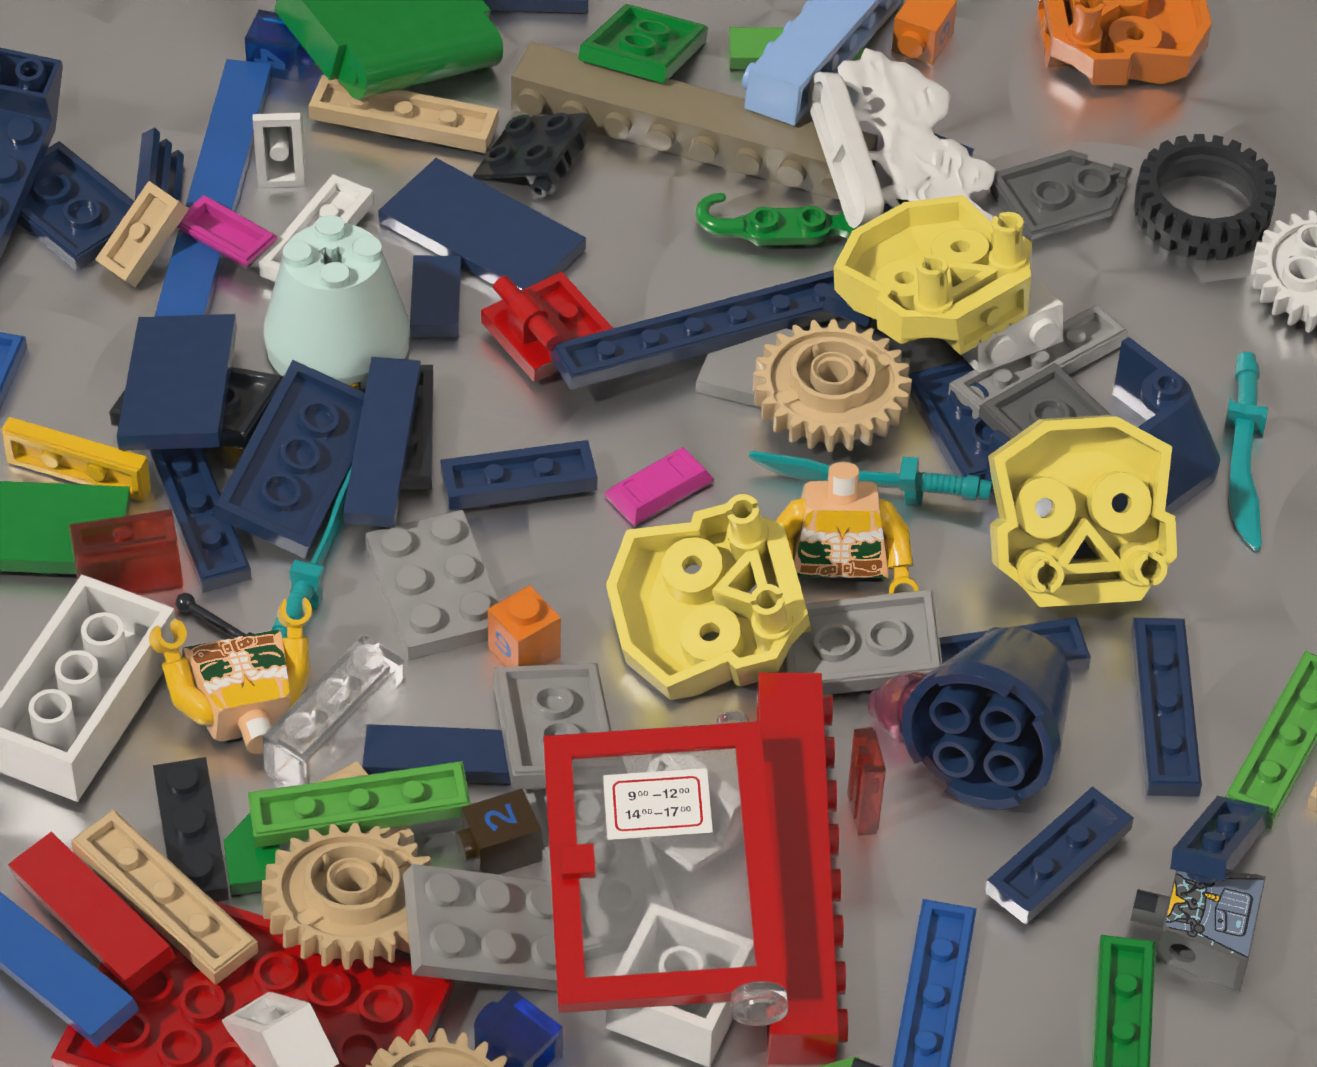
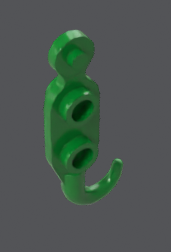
M715 193L704 197L697 204L695 210L697 223L708 233L721 237H739L761 247L800 244L814 246L827 240L832 235H840L848 239L852 231L857 229L848 225L844 212L833 216L817 206L802 208L759 207L748 214L736 218L713 217L710 215L709 209L714 204L726 200L724 193Z

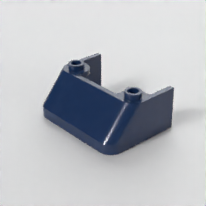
M1128 336L1121 343L1112 394L1147 420L1137 428L1172 446L1165 511L1172 514L1216 480L1220 455L1189 383ZM996 430L991 434L988 456L1011 440L1000 430ZM988 458L985 480L992 481ZM991 482L990 492H991L993 495H995V494H994V489H993V484H992V482ZM1123 493L1114 496L1112 508L1116 512H1121L1126 508L1127 497ZM1042 498L1036 504V513L1040 517L1047 516L1051 511L1052 505L1048 498ZM1083 540L1072 558L1098 557Z

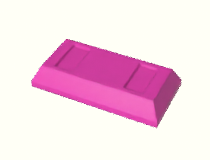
M205 195L189 207V210L176 227L182 233L246 269L269 250L278 239L277 235Z
M682 447L614 485L604 493V496L636 527L713 483L714 478Z

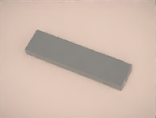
M1095 305L1063 322L1064 342L991 370L988 369L982 372L973 370L949 383L948 394L950 395L951 390L955 392L956 400L962 405L969 406L973 410L972 417L976 419L979 417L980 405L1053 363L1059 365L1069 375L1121 347L1122 341L1128 337V331L1098 305ZM974 382L981 384L987 389L989 396L984 398V394L979 388L970 385Z

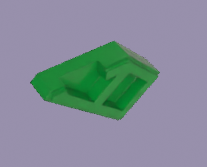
M249 813L223 840L231 896L262 892V880H266V865L275 864V852L280 850L279 844L255 848L251 814Z

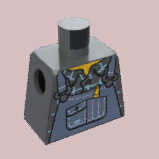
M1176 870L1170 897L1137 889L1130 921L1162 929L1156 955L1160 961L1230 989L1240 991L1249 960L1266 876L1231 872L1224 881L1218 880L1205 883L1192 880L1187 876L1186 872Z

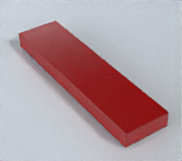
M52 831L8 864L14 877L131 992L176 958L171 946Z

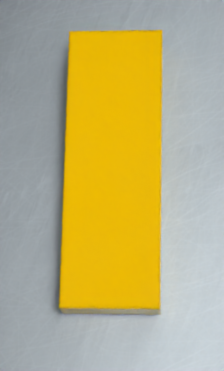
M12 417L7 419L1 429L8 463L79 484L130 486L131 499L142 502L145 501L151 491L147 456L122 451L116 447Z

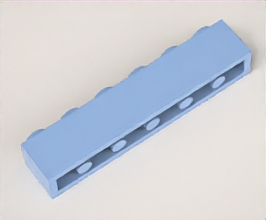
M807 0L794 21L789 20L782 34L775 42L770 41L763 55L755 63L751 62L747 66L742 80V88L746 89L744 109L795 126L809 110L808 91L812 77L818 72L839 74L837 67L844 60L852 61L904 0Z

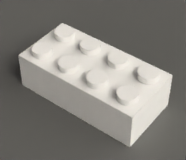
M81 574L0 692V773L78 802L163 673L161 664L166 661L165 656L156 652L151 647L149 635L151 630L159 625L163 640L167 643H174L170 622L176 619L175 608Z

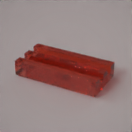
M873 727L854 729L847 795L849 801H852L851 811L853 818H857L856 830L858 836L876 834L880 823L886 768L876 730H873Z

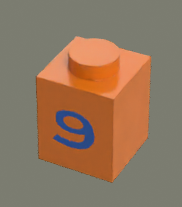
M906 0L894 18L891 51L933 65L954 33L957 0Z
M529 585L488 608V648L506 667L547 665L561 656V617Z

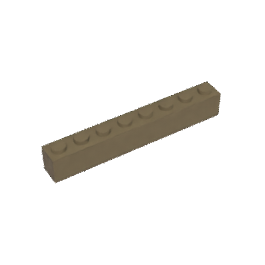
M532 41L511 76V110L532 116L554 115L556 113H588L590 117L582 127L584 130L839 200L812 117L804 115L793 126L744 109L745 99L673 79H668L665 83L656 82L578 60L579 54ZM862 131L868 151H877L878 135ZM872 160V163H873V166H874V169H875L876 161H875V160Z

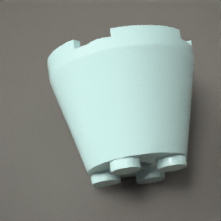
M335 215L322 216L316 220L315 225L295 234L283 247L281 263L264 322V341L268 352V360L275 370L284 376L292 360H295L345 384L359 383L362 389L367 384L371 357L405 359L409 350V318L383 254L380 240L361 227L344 223L342 218Z

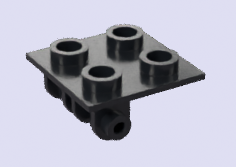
M556 113L554 115H519L513 117L506 124L504 131L493 147L486 153L484 160L474 172L473 177L475 179L527 177L530 183V191L534 196L544 198L552 195L561 181L560 178L567 174L569 168L574 164L577 155L586 146V132L582 127L590 117L589 114Z

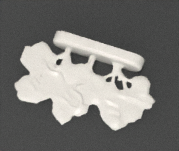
M868 48L864 49L860 60H844L837 67L839 74L818 72L812 77L808 91L809 110L849 226L858 228L882 215L884 201L892 208L900 205L896 199L918 201L964 195L988 220L992 221L993 215L984 211L970 199V195L972 192L989 190L997 169L982 159L970 157L968 150L953 139H939L931 129L937 121H941L948 114L951 99L949 91L935 81L925 78L918 69L910 66L908 63L890 61L882 52L873 51ZM847 86L859 93L854 107ZM870 87L873 92L869 95H863L862 88ZM875 98H882L885 102V107L878 113H869L865 110H871L870 104L866 103ZM881 118L886 125L881 126L874 122L873 119ZM865 120L881 132L884 139L883 149L880 151H868L858 121ZM872 160L882 165L884 171L892 178V185L881 189Z

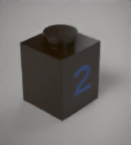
M523 788L461 807L462 830L455 832L456 843L462 860L465 863L472 861L477 872L500 875L542 861V829Z

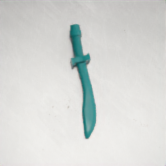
M1242 352L1237 355V364L1235 365V378L1238 381V403L1229 398L1224 427L1235 430L1230 465L1229 503L1232 520L1237 531L1253 550L1259 551L1262 547L1260 506L1251 473V449L1253 432L1263 437L1268 407L1257 406L1260 370L1259 364L1256 362V356L1252 352Z
M749 451L750 459L774 473L805 481H828V470L831 465L805 458ZM902 457L900 473L859 471V481L873 482L877 484V487L899 488L901 491H905V505L921 506L923 492L961 495L966 500L976 501V499L988 501L992 482L979 479L980 476L968 474L967 477L938 473L919 472L918 457Z
M351 467L338 494L326 530L311 562L294 560L289 570L291 590L286 601V613L291 619H302V600L304 597L309 600L311 607L314 609H318L322 601L321 579L324 568L322 563L344 518L343 512ZM277 617L271 631L280 629L282 638L287 637V628L282 626Z

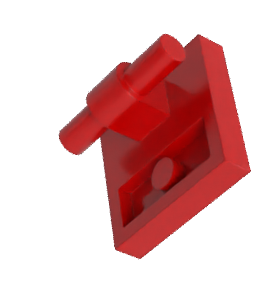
M562 271L524 290H520L508 276H501L495 281L493 289L503 300L481 309V323L534 383L558 371L550 357L551 351H553V347L556 344L613 329L608 321Z

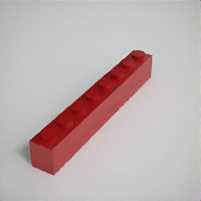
M758 672L756 718L757 721L761 722L787 992L785 989L765 990L768 1064L825 1065L836 1062L838 1043L848 1042V1010L837 1009V995H845L846 964L845 961H835V948H843L844 921L843 915L833 914V902L841 901V869H831L830 857H838L839 825L829 824L828 812H836L837 781L827 780L826 769H834L835 739L834 737H825L824 726H832L833 697L832 694H823L822 673Z

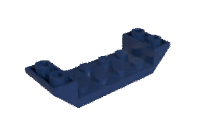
M1 47L0 260L55 133L63 71L61 60Z

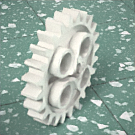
M1309 210L1308 219L1305 221L1294 213L1291 214L1289 225L1277 220L1274 231L1265 230L1262 242H1257L1251 267V275L1255 276L1253 289L1262 290L1260 296L1261 303L1274 302L1272 308L1273 315L1284 312L1289 313L1287 324L1290 326L1299 320L1305 321V330L1308 333L1317 325V214L1313 210Z

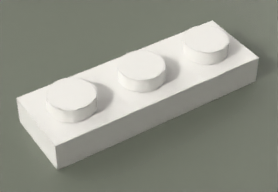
M332 174L258 262L259 276L275 282L283 255V247L295 234L315 225L318 218L326 215H335L342 218L344 223L357 225L374 204L373 190Z

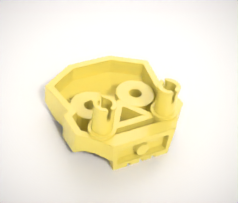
M964 195L904 202L852 231L833 267L834 288L854 311L876 319L877 329L898 343L903 344L920 338L944 339L962 355L978 346V341L983 343L992 338L993 333L997 335L1007 329L1008 324L1012 326L1028 316L1032 242L1023 236L1024 221L1019 214L1002 212L999 213V218L994 216L992 221H990Z
M1113 415L1037 420L988 456L999 518L990 524L992 563L1021 585L1039 607L1141 601L1152 584L1158 585L1164 580L1167 575V567L1177 558L1176 517L1165 511L1172 446ZM1123 493L1127 497V506L1123 511L1116 512L1112 508V499L1117 494ZM1048 498L1052 505L1051 511L1047 516L1040 517L1036 513V504L1040 499ZM1083 540L1098 557L1072 559Z
M739 494L732 497L726 504L696 511L691 522L629 529L626 530L606 583L621 648L626 663L670 700L698 696L732 679L733 683L740 687L758 682V672L778 673L791 645L802 633L812 632L784 525L760 516V509L757 507L758 502L751 495ZM691 565L701 566L697 573L689 574L685 572ZM756 584L757 588L752 592V594L748 593ZM708 632L719 633V636L713 641L702 639Z

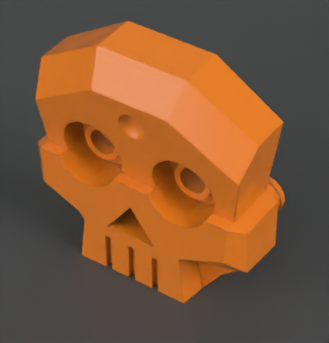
M1038 0L1037 17L1043 39L1047 67L1072 65L1087 75L1092 85H1128L1129 79L1165 84L1185 78L1208 47L1212 26L1206 0Z

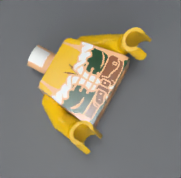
M836 462L832 464L828 470V481H809L806 483L801 498L792 500L775 520L784 525L798 577L888 578V569L894 570V579L889 585V594H893L895 587L901 583H908L913 587L914 591H919L918 583L909 574V567L913 566L909 528L892 502L879 499L877 484L859 481V469L855 464L849 462Z
M305 597L302 600V619L294 620L287 615L286 598L279 606L278 620L282 626L287 628V637L283 638L280 629L183 647L181 657L179 647L185 642L187 636L184 624L178 619L170 622V628L174 635V643L172 644L163 640L159 625L155 626L150 632L149 643L156 652L165 656L166 661L161 665L173 705L198 725L206 726L215 740L222 742L243 737L247 751L252 754H262L273 749L277 744L275 731L282 730L288 725L289 710L300 704L310 677L309 640L307 636H303V625L310 618L312 607L309 600Z

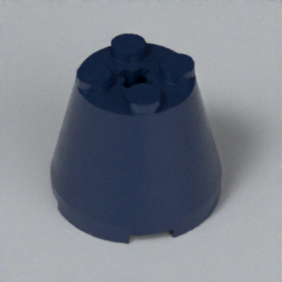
M993 627L983 637L928 673L909 696L902 713L901 728L903 740L914 764L922 762L937 779L948 787L944 793L961 802L981 808L1005 809L1019 806L1023 799L1034 795L1046 786L1059 762L1072 686L1070 669L1063 657L1064 649L1061 643L1053 636H1040L1022 628Z

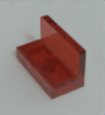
M172 509L69 524L77 579L82 574L137 595L175 590L183 587Z

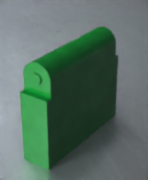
M276 0L274 8L277 15L329 81L338 79L346 91L355 99H362L497 66L503 58L501 35L490 21L489 15L491 10L483 0Z

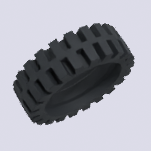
M1194 134L1192 142H1189L1186 135L1178 136L1175 139L1174 145L1169 140L1160 143L1159 150L1153 148L1148 153L1147 159L1143 160L1135 190V216H1138V224L1141 229L1147 228L1146 235L1152 241L1161 237L1160 247L1169 251L1175 245L1178 247L1177 255L1187 258L1189 251L1196 252V260L1206 261L1208 253H1213L1216 261L1226 259L1227 252L1229 251L1233 257H1237L1243 254L1244 248L1248 250L1253 249L1258 239L1262 241L1263 232L1269 228L1277 185L1274 184L1275 176L1273 171H1268V163L1263 158L1256 160L1257 152L1250 147L1241 152L1242 143L1233 139L1227 146L1223 144V136L1213 135L1212 142L1205 141L1204 134ZM1198 175L1217 178L1237 188L1248 199L1250 206L1248 209L1229 217L1212 219L1193 216L1174 207L1162 195L1160 188L1181 177Z

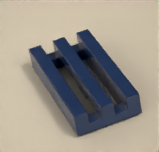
M155 127L142 133L135 200L148 181H150L180 202L184 154L179 150L172 152V143L167 138L160 141V132Z

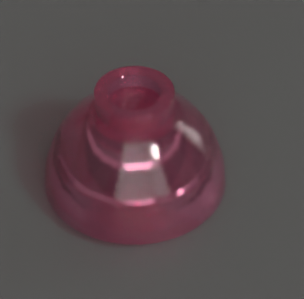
M905 672L895 675L881 687L874 689L869 696L868 711L870 715L876 719L882 731L898 743L905 744L901 728L904 706L918 683L926 676L924 673Z

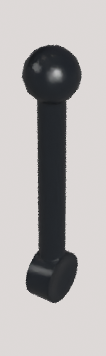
M181 593L175 600L176 608L180 612H191L232 638L254 634L251 632L245 634L196 604L195 598L189 593Z

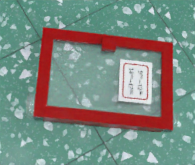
M729 711L717 718V724L543 736L559 1013L730 1001L733 1019L744 1025H769L780 1021L787 1015L789 1010L760 721L749 722V718L745 713Z

